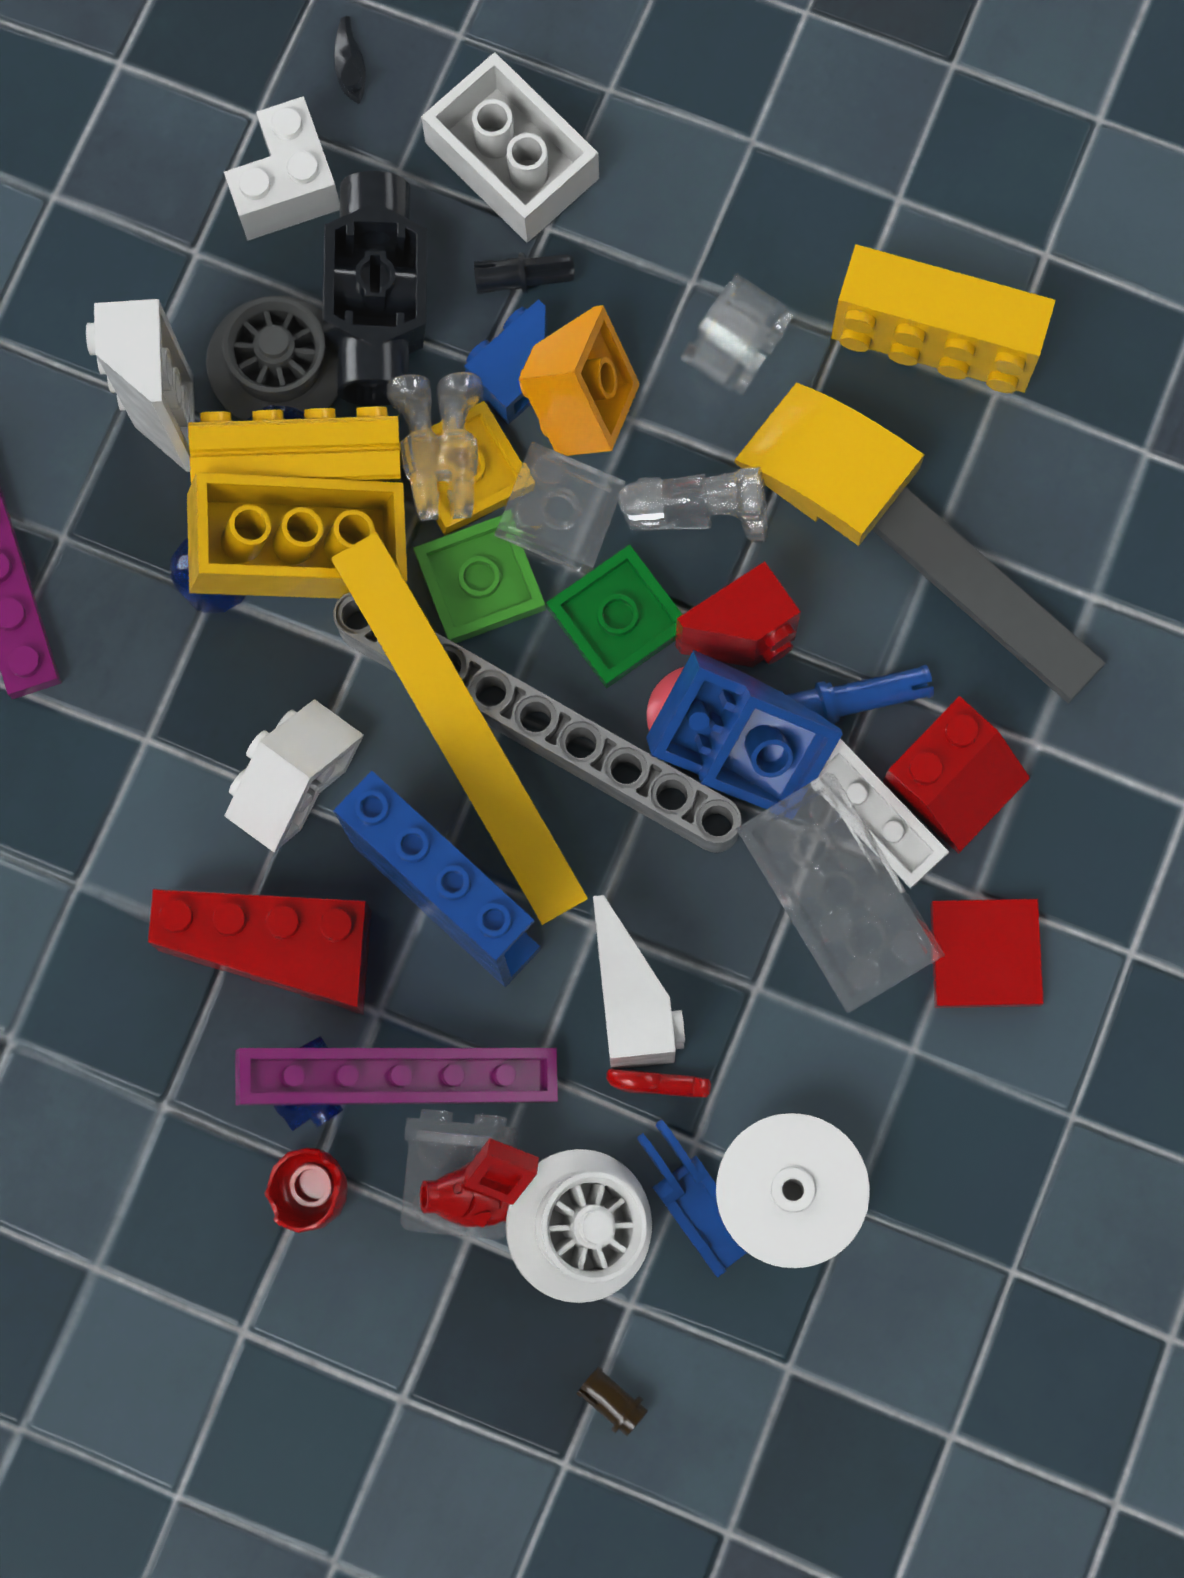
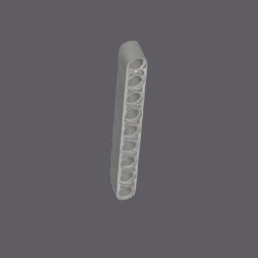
M350 592L343 595L336 602L333 610V618L342 640L351 648L396 673L369 624L359 630L346 626L348 618L353 613L361 610ZM436 633L451 661L461 666L459 675L489 727L704 850L712 853L724 852L737 842L741 828V813L731 800ZM496 686L505 691V698L498 705L486 706L478 701L480 692L487 687ZM532 712L545 713L551 719L547 728L540 732L527 730L523 727L522 722ZM577 737H586L593 741L596 747L591 755L585 758H577L567 751V746ZM627 762L636 765L641 775L635 782L623 784L613 778L612 771L617 765ZM667 788H675L684 794L686 803L676 810H668L658 803L657 796ZM711 814H721L729 819L732 829L723 836H713L705 831L702 822Z

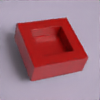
M489 1138L466 1168L464 1186L513 1205L537 1175L539 1157Z

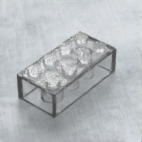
M828 772L736 828L847 1013L857 1009L945 956L835 774Z

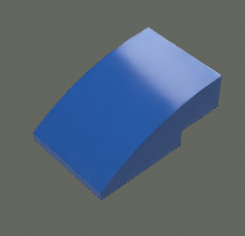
M693 650L646 739L653 757L698 774L701 784L794 820L843 733L833 723L773 687L727 664Z

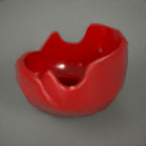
M306 1147L287 1152L272 1167L267 1184L268 1187L264 1193L274 1212V1222L281 1227L301 1233L322 1229L341 1214L347 1201L348 1185L340 1164L330 1153Z

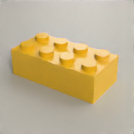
M855 244L838 299L831 339L838 340L842 346L852 351L866 352L870 349L888 354L891 360L902 365L913 366L920 363L937 368L940 374L948 378L965 379L969 377L984 381L989 388L998 392L1013 393L1019 391L1025 393L1040 357L1056 300Z
M196 472L187 493L189 593L340 599L350 591L330 558L375 532H378L407 583L404 488L402 482Z

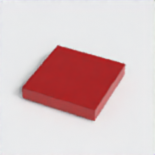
M1038 899L947 900L931 902L935 1008L1031 1007L1044 1004Z

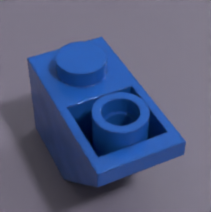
M539 299L528 309L521 307L512 313L504 323V330L491 342L484 340L474 347L466 359L467 363L464 365L467 384L508 425L531 405L529 399L521 391L519 376L533 346L547 337L546 306Z

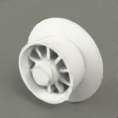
M786 1113L761 1119L750 1125L735 1138L720 1163L716 1180V1199L722 1222L731 1237L743 1250L756 1259L773 1266L805 1268L833 1258L855 1238L868 1210L869 1178L859 1151L851 1140L838 1128L814 1116Z
M586 1149L558 1152L539 1161L537 1175L513 1205L509 1204L506 1215L508 1248L522 1276L543 1294L554 1299L572 1303L600 1300L624 1287L635 1276L644 1262L652 1235L650 1205L646 1193L635 1175L615 1158L598 1151Z

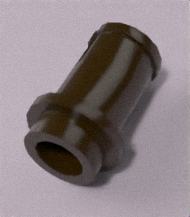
M600 1367L589 1376L576 1393L614 1425L611 1429L614 1433L620 1430L628 1436L648 1412L641 1405L643 1399L640 1396L634 1399L607 1376Z

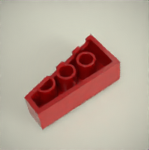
M153 889L148 943L158 951L364 1015L372 913L366 901Z

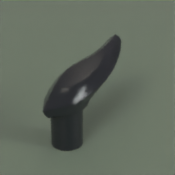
M344 16L340 19L336 35L334 52L335 70L344 94L360 104L365 88V66L362 54L353 37L350 17Z

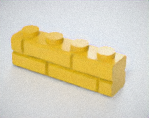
M387 407L356 408V417L336 418L334 408L305 409L304 419H284L283 410L252 411L251 421H231V412L215 411L200 413V422H188L191 483L196 472L361 481H401L398 416H388Z

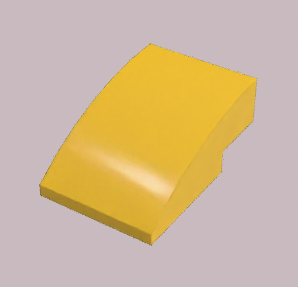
M796 382L735 458L734 463L813 521L817 522L819 518L859 546L918 472L924 454L858 411L817 390Z

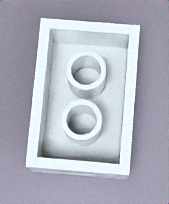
M495 52L421 116L425 143L526 243L534 238L599 179V153Z

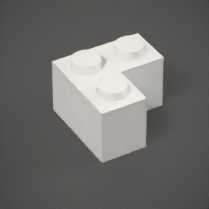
M304 96L257 111L256 114L270 157L224 172L248 241L340 210L336 186Z
M315 699L298 712L291 709L283 716L272 732L269 733L263 730L250 744L246 756L251 760L247 768L239 773L230 786L229 793L233 798L224 816L271 851H277L302 830L319 793L346 772L364 734Z

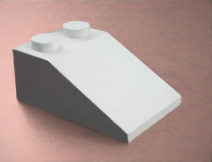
M593 896L611 1069L674 1063L676 1049H684L685 1043L682 1010L671 1011L668 993L605 896Z

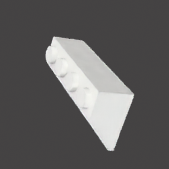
M159 299L94 303V323H87L86 325L87 348L90 355L97 356L100 374L107 375L110 393H117L119 409L121 411L126 410L136 429L186 472H190L188 422H195L193 374Z

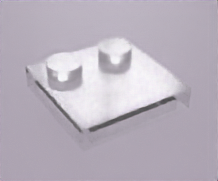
M532 441L494 536L576 571L588 574L594 567L626 481Z

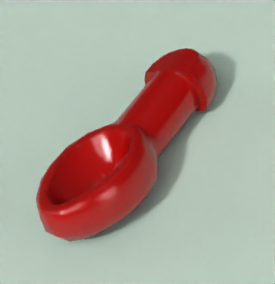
M608 1069L606 1079L612 1087L629 1093L707 1098L712 1089L708 1078L627 1069Z

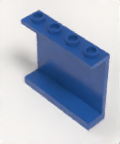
M372 770L333 810L353 847L504 987L541 950L540 945L525 933L535 922L534 919Z

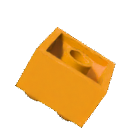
M604 305L594 306L535 344L519 376L521 391L529 399L539 419L541 431L545 437H548L557 457L612 451L640 386Z

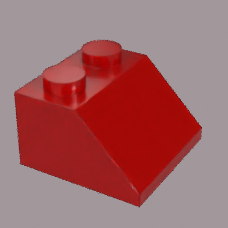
M764 561L678 617L675 646L684 655L690 656L693 650L721 662L754 667L764 659L768 664H772L793 649L794 646L791 642L795 640L801 611Z
M958 696L888 769L883 783L959 854L1029 781L1030 777L1000 732L961 696Z

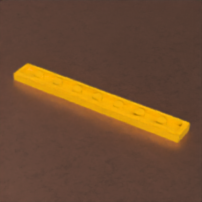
M378 532L369 535L331 557L330 559L541 924L549 922L587 900L588 897Z

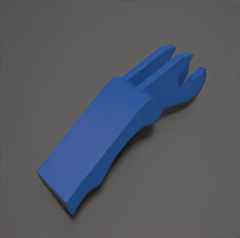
M661 1119L656 1123V1127L683 1165L671 1173L645 1134L639 1135L637 1140L664 1177L652 1188L718 1278L726 1272V1268L747 1254V1252L734 1241L722 1222L716 1199V1183L697 1156L691 1159L688 1157L672 1131Z

